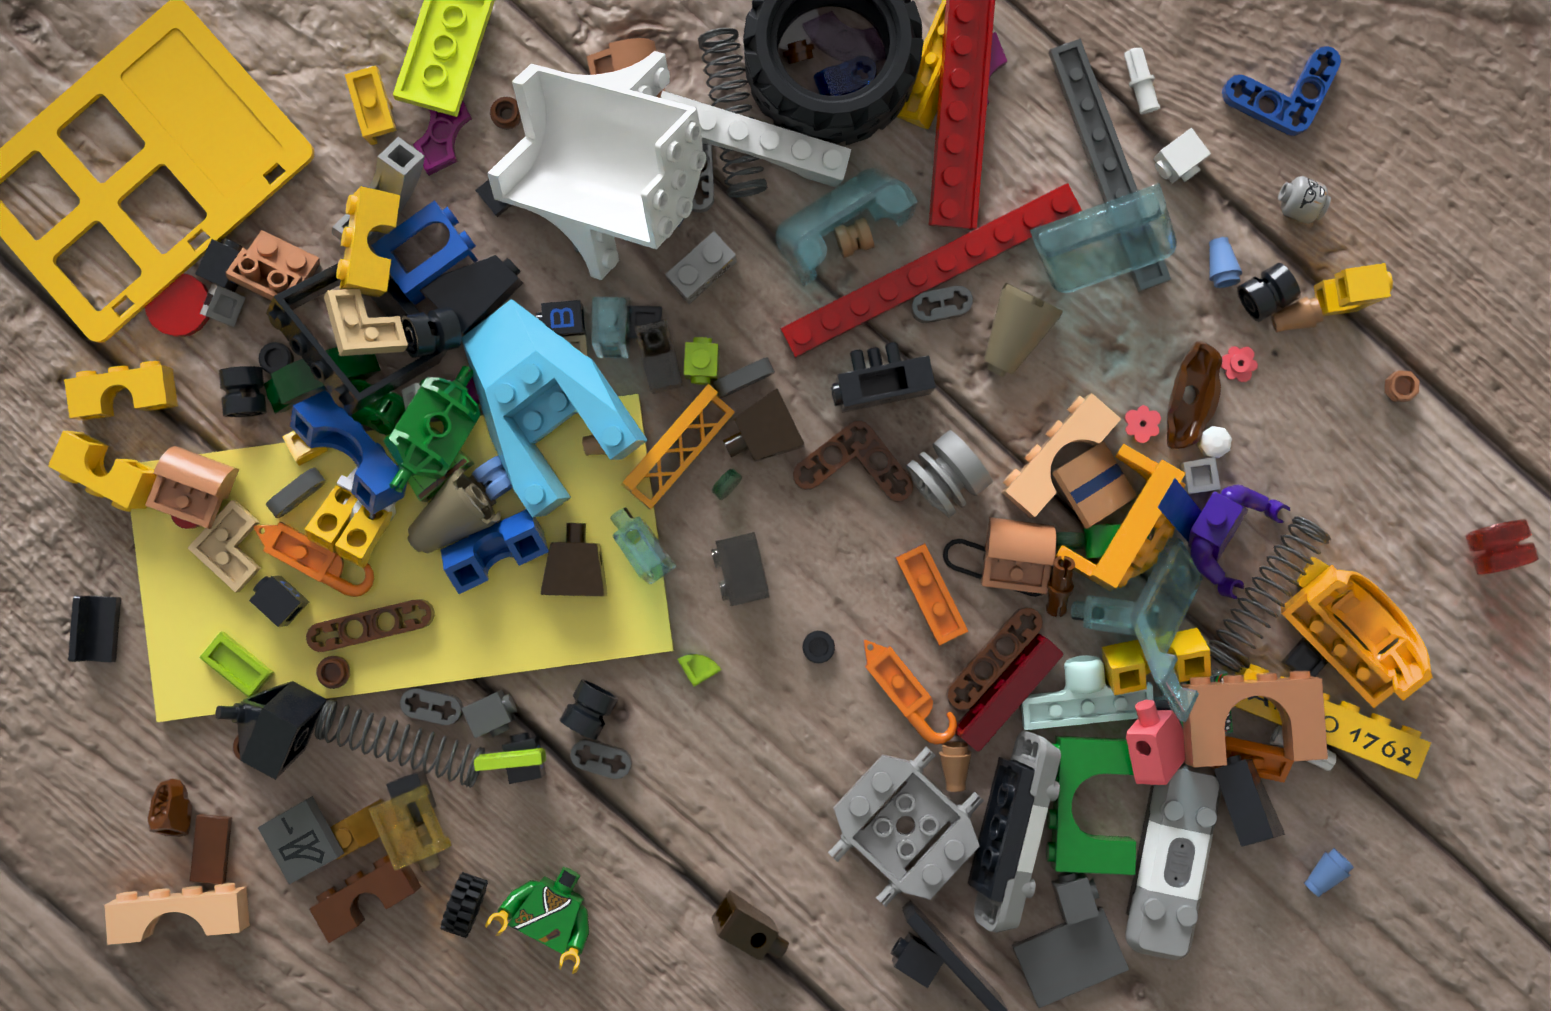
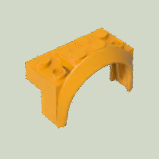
M1124 443L1115 457L1141 475L1147 483L1097 565L1063 545L1055 555V558L1061 556V563L1064 561V556L1072 558L1075 562L1074 570L1110 592L1117 587H1125L1130 578L1144 573L1163 556L1172 540L1175 527L1160 511L1158 505L1174 478L1177 479L1183 488L1186 486L1181 481L1185 472L1164 460L1156 463ZM1155 527L1156 530L1152 540L1147 539L1152 528Z
M1330 565L1284 603L1285 607H1281V614L1373 708L1394 692L1404 701L1433 678L1427 648L1412 623L1377 585L1357 572L1337 570L1333 565ZM1334 614L1339 619H1341L1358 636V638L1367 646V648L1370 651L1365 649V647L1335 618ZM1398 638V642L1394 646H1392L1385 653L1378 654L1381 650H1383L1386 646H1388L1391 642Z

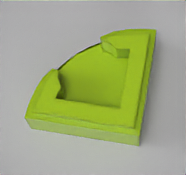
M689 654L677 659L693 687L722 670L714 660L700 654Z

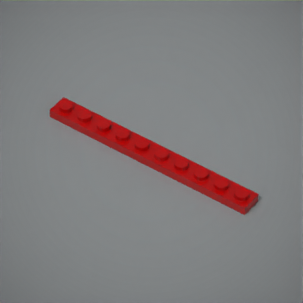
M1066 183L780 328L794 358H797L917 297L919 294L927 292L1081 214L1082 209L1069 184Z

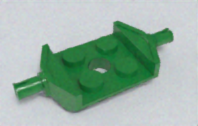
M462 366L459 374L452 382L439 377H426L419 383L421 386L391 434L385 437L383 442L399 465L397 474L389 484L392 489L396 487L395 491L402 492L410 477L414 475L435 479L443 477L480 418L481 413L478 404L467 393L468 389L466 386L473 376V370L468 371L470 369L468 366ZM432 417L442 421L444 425L442 434H436L431 430L429 422Z

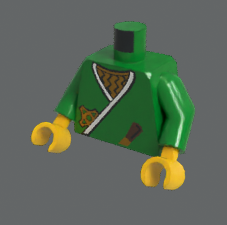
M563 867L556 881L545 876L540 882L528 881L511 891L498 908V913H494L488 918L485 927L487 928L491 921L497 920L501 924V929L496 936L501 935L507 925L562 954L559 962L560 970L564 961H574L575 965L572 974L576 973L580 963L578 955L582 954L589 935L588 910L582 905L584 897L573 891L580 875L567 867Z

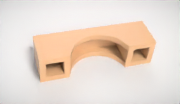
M1091 393L1085 398L1079 395L1067 408V411L1071 414L1062 423L1058 419L1046 432L1049 439L1043 446L1040 447L1036 444L1024 457L1028 463L1021 471L1015 468L1003 481L1007 487L1001 493L1028 517H1036L1057 493L1051 480V464L1056 453L1064 445L1072 442H1083L1093 446L1100 444L1121 420L1118 415L1094 394Z
M223 883L215 885V890L203 891L202 886H190L182 888V893L170 894V889H157L150 891L149 896L138 897L137 892L117 894L115 900L104 905L107 945L143 941L153 935L158 920L163 914L169 912H180L191 916L201 925L206 936L240 933L250 926L247 887L235 888V883Z

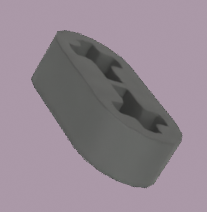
M952 286L923 292L914 299L911 312L913 317L921 323H931L960 317L970 310L973 304V296L963 286ZM954 293H958L960 298L966 299V302L962 304L959 310H957L956 305L945 306L944 302L953 299ZM922 300H927V303L930 305L939 303L940 306L932 309L930 316H925L924 311H918L917 307L921 306Z
M766 357L713 382V386L718 392V397L723 398L769 377L775 371L769 358Z
M316 467L311 468L274 495L266 503V506L275 518H280L320 489L326 480Z
M413 688L407 690L400 699L401 710L411 718L441 725H450L457 722L463 715L461 708L464 706L462 701L451 694L425 688ZM416 694H419L420 701L430 703L429 708L419 707L414 711L413 705L408 703L409 698H414ZM450 701L452 702L451 708L456 709V713L449 715L447 719L444 717L445 712L436 710L435 705L444 706Z
M583 739L577 742L570 754L571 761L575 767L612 779L623 778L632 767L631 755L626 750L592 739ZM585 746L591 747L590 753L600 756L599 760L589 758L584 763L581 761L582 756L577 754V750H583ZM616 755L622 756L621 762L625 763L626 767H622L618 772L612 771V764L603 762L604 757L614 759Z

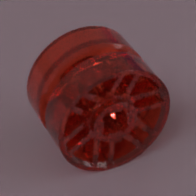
M1527 519L1503 522L1465 534L1470 551L1485 550V552L1472 558L1477 575L1505 571L1539 560L1535 543L1519 544V541L1527 539L1532 535Z

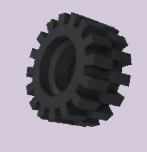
M465 872L460 874L454 890H452L450 900L447 903V908L441 922V930L463 938L468 937L483 902L488 885L487 880Z

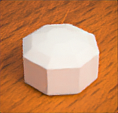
M1211 426L1203 431L1197 447L1205 457H1215L1217 459L1230 451L1232 438L1225 428Z

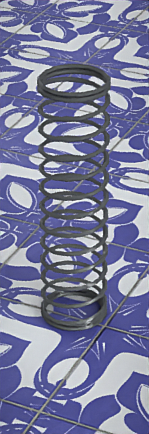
M734 28L713 29L701 34L698 38L699 48L704 51L701 59L707 64L704 68V73L710 76L706 81V85L712 88L708 96L715 101L711 106L718 102L739 101L750 96L748 92L733 93L719 99L713 98L711 95L715 90L736 89L748 83L747 80L740 79L725 82L718 86L709 84V81L714 77H732L745 72L743 67L728 68L715 74L707 72V68L711 65H729L743 59L741 55L724 56L711 62L706 61L704 58L708 53H726L740 48L741 44L734 42L739 37L738 31ZM721 34H734L723 40L706 41ZM737 45L736 47L730 49L716 50L718 48L726 46ZM739 58L733 61L719 62L725 59ZM741 70L736 73L723 74L730 71ZM734 83H742L739 85L727 86ZM745 95V96L738 97V98L727 99V98L734 97V96ZM737 105L725 110L737 114L752 109V105ZM745 108L741 110L731 111L734 109ZM719 147L725 150L720 155V159L728 162L722 170L730 175L725 180V184L730 186L726 190L729 197L752 196L768 188L765 179H756L738 184L728 183V180L736 175L759 173L764 170V167H751L737 172L726 171L725 168L733 163L751 162L760 158L746 155L734 160L724 159V154L734 150ZM757 187L749 190L737 191L744 188Z
M1295 516L1292 519L1293 524L1288 525L1291 535H1281V541L1285 546H1274V552L1277 556L1271 555L1266 557L1268 564L1272 568L1267 566L1259 567V571L1264 578L1252 577V582L1258 589L1252 587L1245 588V593L1251 600L1238 598L1239 605L1245 611L1237 608L1230 609L1231 614L1237 621L1223 619L1224 625L1232 633L1219 629L1216 630V634L1224 643L1209 640L1210 656L1235 672H1240L1242 666L1218 650L1212 643L1223 646L1246 660H1249V657L1232 646L1219 632L1227 634L1253 649H1256V646L1241 637L1227 622L1236 624L1263 639V636L1245 624L1233 611L1251 617L1265 627L1271 628L1268 623L1249 611L1240 600L1263 609L1275 618L1278 615L1259 603L1248 590L1262 594L1281 607H1285L1284 603L1263 590L1256 583L1255 579L1266 582L1284 594L1292 596V593L1273 582L1262 569L1277 573L1292 584L1300 586L1296 580L1277 569L1269 558L1281 561L1300 574L1307 575L1303 569L1287 561L1276 548L1292 552L1306 563L1314 565L1311 559L1291 548L1285 542L1284 537L1296 540L1314 553L1321 554L1319 549L1301 540L1292 531L1291 527L1298 528L1309 537L1324 544H1329V540H1331L1330 535L1326 531L1303 517Z
M330 699L323 706L315 728L316 739L323 740L325 738L326 742L330 743L337 737L339 747L344 746L349 741V747L352 751L361 745L364 755L373 749L376 759L386 752L388 762H392L398 756L400 766L406 765L410 760L413 770L418 769L423 762L424 773H430L435 766L437 778L443 776L448 769L447 776L450 782L455 780L460 773L461 785L469 786V788L474 786L480 771H475L474 759L480 754H485V748L481 746L475 751L466 780L463 783V773L471 743L467 745L463 760L451 779V767L459 744L458 739L454 743L451 756L445 768L438 775L439 761L446 743V735L441 741L433 764L426 771L428 751L434 739V731L430 734L421 760L414 767V755L422 734V727L417 732L409 756L401 763L402 749L410 730V724L406 725L397 752L389 759L390 744L395 735L398 720L394 721L385 748L377 755V743L386 722L385 716L382 717L373 744L365 752V737L371 727L374 713L369 714L363 736L353 748L352 737L361 717V708L355 714L349 736L341 744L340 731L347 719L350 706L349 704L345 706L340 717L337 732L330 740H328L327 734L332 726L338 704L337 701ZM327 713H328L325 726H324V728H323V730H322L324 720H325L326 715H327Z

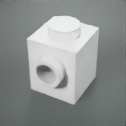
M1190 128L1159 151L1153 159L1156 162L1155 168L1160 176L1164 179H1169L1173 184L1180 178L1186 182L1201 170L1197 165L1202 163L1211 153L1194 130Z

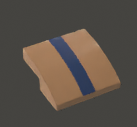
M1104 441L1052 472L1086 529L1137 497Z

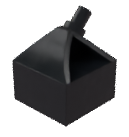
M290 681L242 700L241 703H235L233 706H217L215 715L217 719L232 720L233 723L238 724L240 761L276 780L305 751L327 699L294 681Z

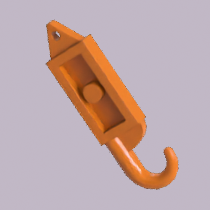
M279 522L278 525L253 526L265 547L264 552L340 593L356 597L367 593L372 587L374 572L368 563L364 568V581L359 585H354L340 578L344 562L343 558L338 556L336 551L333 553L308 540L307 535L283 522ZM262 528L265 529V532L263 534L261 533Z
M865 639L866 669L920 736L927 742L936 745L950 741L957 730V721L953 713H947L949 720L948 729L944 733L934 732L924 720L933 708L932 697L891 646L884 647ZM869 644L873 645L872 650L867 649Z

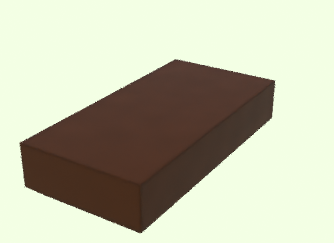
M205 814L196 816L190 881L215 884L226 882L232 817Z

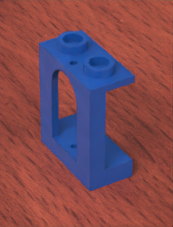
M435 200L371 245L379 257L391 259V276L404 295L415 305L426 298L420 289L462 259L469 256L474 263L478 261L472 252V249L476 247L465 230L461 233L458 232L455 225L459 221L448 206L442 210ZM433 223H441L447 226L450 232V239L447 245L408 273L393 250Z

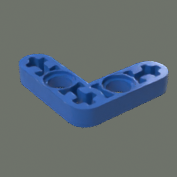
M1329 46L1317 49L1309 57L1290 97L1248 76L1235 75L1223 86L1222 98L1229 106L1287 135H1299L1311 125L1340 67V55L1337 50ZM1323 56L1327 57V64L1329 66L1321 72L1320 76L1314 75L1321 65L1319 60ZM1310 83L1316 86L1318 95L1315 99H1307L1303 95V84ZM1237 84L1242 86L1241 92L1243 94L1239 98L1234 96L1235 90L1232 89ZM1254 91L1257 92L1258 94L1252 100L1251 105L1247 104V102L1251 99V97L1249 96H1251L1254 93ZM1263 97L1273 100L1275 104L1274 112L1267 114L1261 111L1259 100ZM1300 106L1306 107L1299 116V121L1302 123H1299L1296 127L1293 126V119L1289 116L1294 115Z

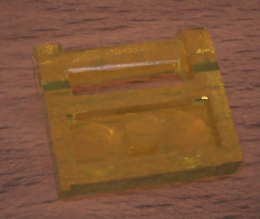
M426 784L369 809L395 871L452 846L449 836H444L427 796L430 792ZM413 801L417 804L432 840V843L425 846L407 807V804Z

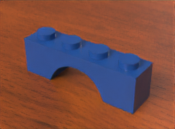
M326 390L293 405L290 427L310 448H334L344 452L355 462L358 469L354 475L351 493L372 515L404 498L407 483L402 492H397L394 490L396 487L392 489L389 486L399 470V465H396L386 455L384 448L379 443H375L370 438L361 423L354 421L343 408L334 402L332 396Z

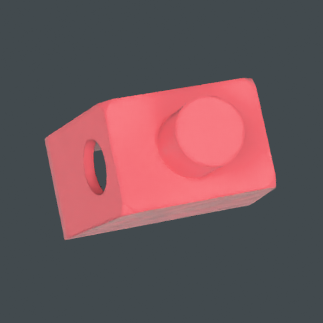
M1143 700L1135 705L1138 719L1126 734L1136 784L1167 785L1185 761L1183 728L1174 711L1157 710L1153 700Z

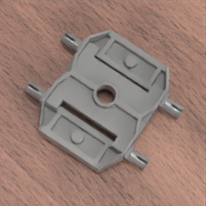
M927 747L914 760L911 759L910 761L881 755L833 807L842 834L840 835L841 839L828 853L839 862L850 848L855 847L889 878L887 887L876 897L885 907L901 892L931 900L980 847L970 817L984 800L974 791L962 805H956L922 774L923 769L936 757ZM904 781H906L907 783L894 795V797H893V798L882 808V810L869 822V824H868L864 829H862V827L867 823V821L879 810V808L891 797V795L904 783ZM903 816L911 817L914 820L912 831L900 833L896 828L899 818ZM949 821L952 825L907 872L904 868Z

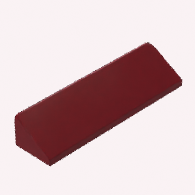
M1038 633L957 723L956 733L978 752L981 751L1063 657V652L1048 638Z

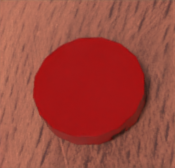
M183 273L145 306L146 316L152 326L166 335L175 337L191 336L200 331L209 320V317L200 314L209 291L205 284L197 278Z

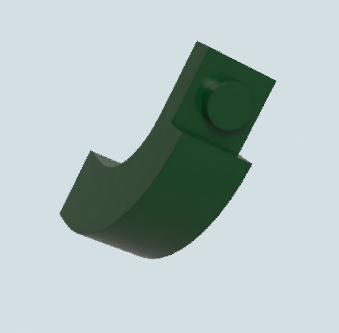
M337 347L325 350L349 381L353 379L366 380L381 371L375 354L340 356ZM303 358L271 374L272 379L264 383L267 398L271 402L275 414L286 412L293 405L324 390H328L322 382L315 379L310 367Z

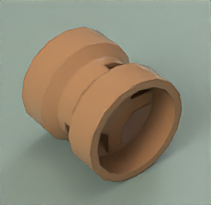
M865 217L856 219L849 226L842 224L833 227L834 235L843 258L852 256L856 250L862 249L866 251L875 247Z

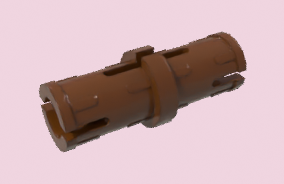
M1061 556L1055 558L1053 574L1047 583L1049 597L1046 611L1053 617H1057L1058 607H1060V617L1067 613L1068 598L1074 589L1072 576L1075 562L1068 556H1064L1063 566H1061Z

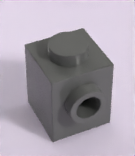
M503 690L461 708L474 738L488 732L494 737L509 730L508 723L516 719L513 713L517 712L510 694L505 695Z
M1062 872L1058 874V879L1051 881L1062 919L1067 925L1099 916L1095 899L1099 898V893L1093 879L1088 880L1084 873Z

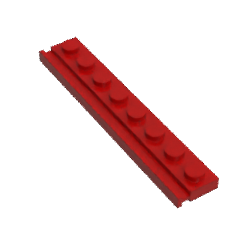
M946 0L928 226L977 229L995 0Z

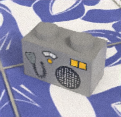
M713 231L665 275L668 282L690 304L737 262L736 255L717 233Z

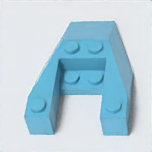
M511 299L464 335L462 343L470 370H473L472 377L490 438L510 483L532 518L547 516L570 499L571 496L535 444L574 414L579 413L610 460L624 459L648 440L595 362Z

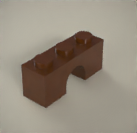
M389 853L372 863L375 869L364 875L363 871L360 870L346 878L344 881L347 886L336 891L334 887H331L316 896L318 903L309 910L328 943L358 927L365 921L358 905L359 897L362 893L376 895L383 903L385 909H388L414 894L422 887L403 853L394 858Z

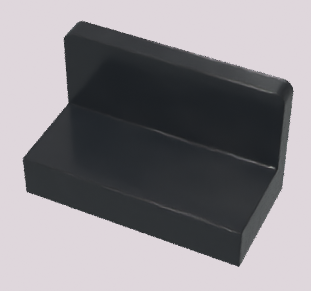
M94 595L73 597L69 662H116L121 597Z

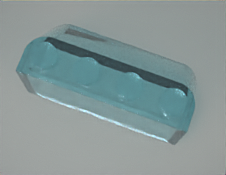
M1160 183L1030 230L1049 281L1053 288L1061 293H1071L1167 259L1174 253L1177 246L1176 235Z

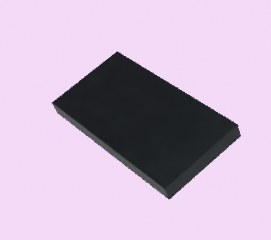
M910 899L902 907V911L912 929L989 1011H1008L999 993Z

